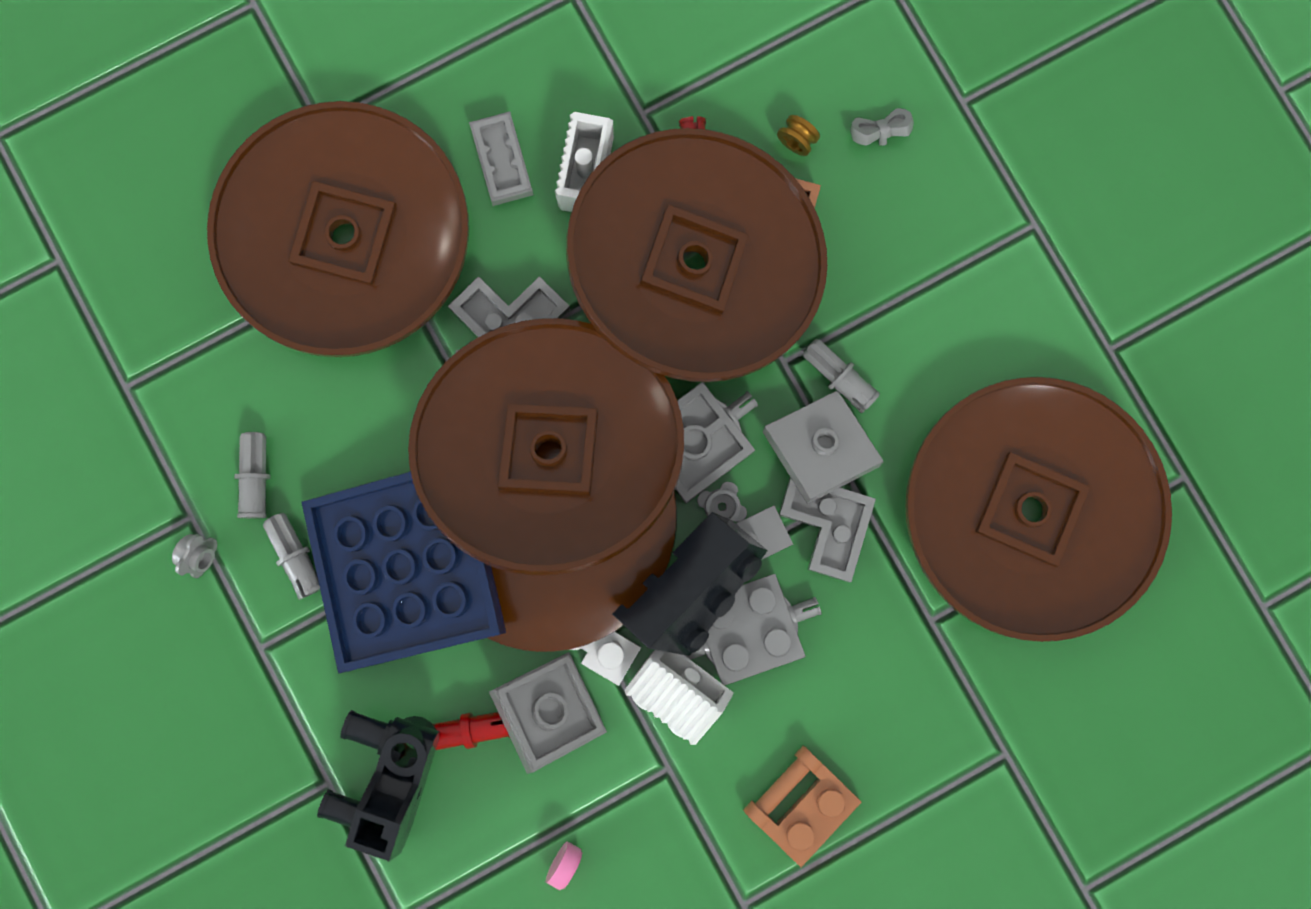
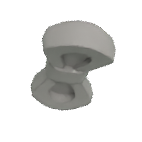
M900 108L893 110L885 119L872 121L857 117L853 120L850 128L851 138L854 142L865 146L879 139V145L884 146L887 144V138L891 136H909L913 130L914 120L908 110Z

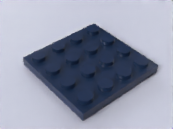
M411 472L301 502L338 674L506 633L492 567L464 553L438 530L429 518L417 495Z

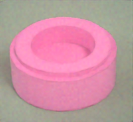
M566 841L553 860L545 883L558 890L564 889L578 868L582 858V850Z

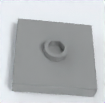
M838 390L766 425L763 430V434L807 504L879 468L884 462Z
M569 652L489 691L527 774L535 772L607 732Z

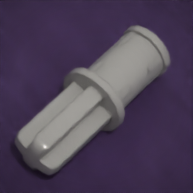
M816 339L812 341L804 350V358L830 381L828 388L830 390L833 388L838 390L860 413L867 410L879 397L880 392L868 384L853 369L854 364L852 362L846 365L821 340Z
M245 432L240 436L239 474H234V479L239 480L237 518H267L266 480H269L271 475L266 474V435L264 433Z
M280 513L266 519L263 527L280 559L276 564L278 567H283L298 599L301 600L318 592L320 587L317 573L307 554L310 550L308 547L303 548L287 515Z

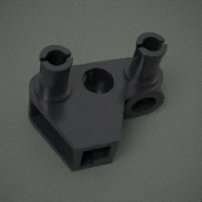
M350 710L343 723L340 738L377 749V754L380 755L378 764L360 801L328 789L320 803L317 817L350 827L345 844L346 847L386 861H391L402 852L410 834L438 744L440 731H437L429 720L419 716H411L405 719L396 717L394 720H390L389 723H385ZM406 743L412 745L415 749H412Z

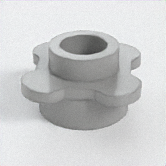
M724 482L719 489L712 492L702 491L698 495L697 503L700 507L704 508L707 517L713 512L732 521L740 522L747 515L746 508L740 504L737 497L738 488L732 482ZM721 502L726 504V509L723 511L718 509V504Z
M199 534L184 536L176 544L172 553V562L176 565V573L181 576L190 573L194 578L202 576L213 563L214 552L217 549V540L214 538L204 540Z

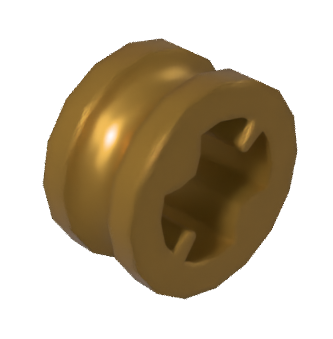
M790 115L786 120L787 128L783 127L778 131V139L792 152L801 156H808L811 151L810 144L817 143L820 134L804 118Z

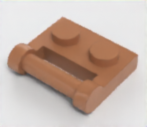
M804 745L796 752L795 756L797 759L756 803L751 800L743 809L745 814L800 867L812 857L862 803ZM809 771L815 774L818 779L777 823L774 822L768 815Z

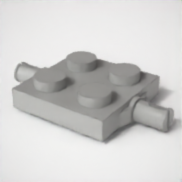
M701 382L678 400L684 428V456L675 490L685 503H688L755 451L743 435L738 421L758 406L756 400L753 399L742 408H739L751 399L752 395L748 391L727 407L724 403L717 400L705 384Z
M776 574L744 584L735 594V602L732 608L722 617H718L709 629V637L706 643L690 656H685L692 660L706 655L715 666L719 680L724 686L805 658L806 656L798 637L797 622L822 615L820 606L803 612L804 609L816 606L819 603L816 597H813L810 600L791 606L789 601L783 596Z

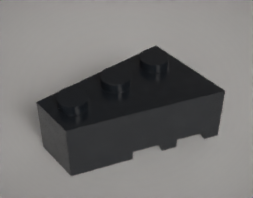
M712 512L672 552L678 559L659 578L652 573L643 582V585L647 588L646 592L629 609L621 604L612 615L648 649L690 656L706 643L709 637L708 631L718 617H722L732 608L735 602V594L744 582L749 581L758 573L762 565L761 559L768 550L732 520Z

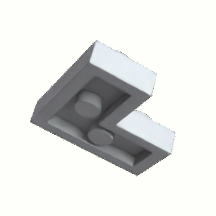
M479 276L448 305L449 309L477 337L505 325L525 320L541 318L562 319L571 310L570 306L540 276L509 306Z
M791 477L789 478L779 516L819 528L807 570L848 583L852 582L875 504V498L838 488L807 504Z

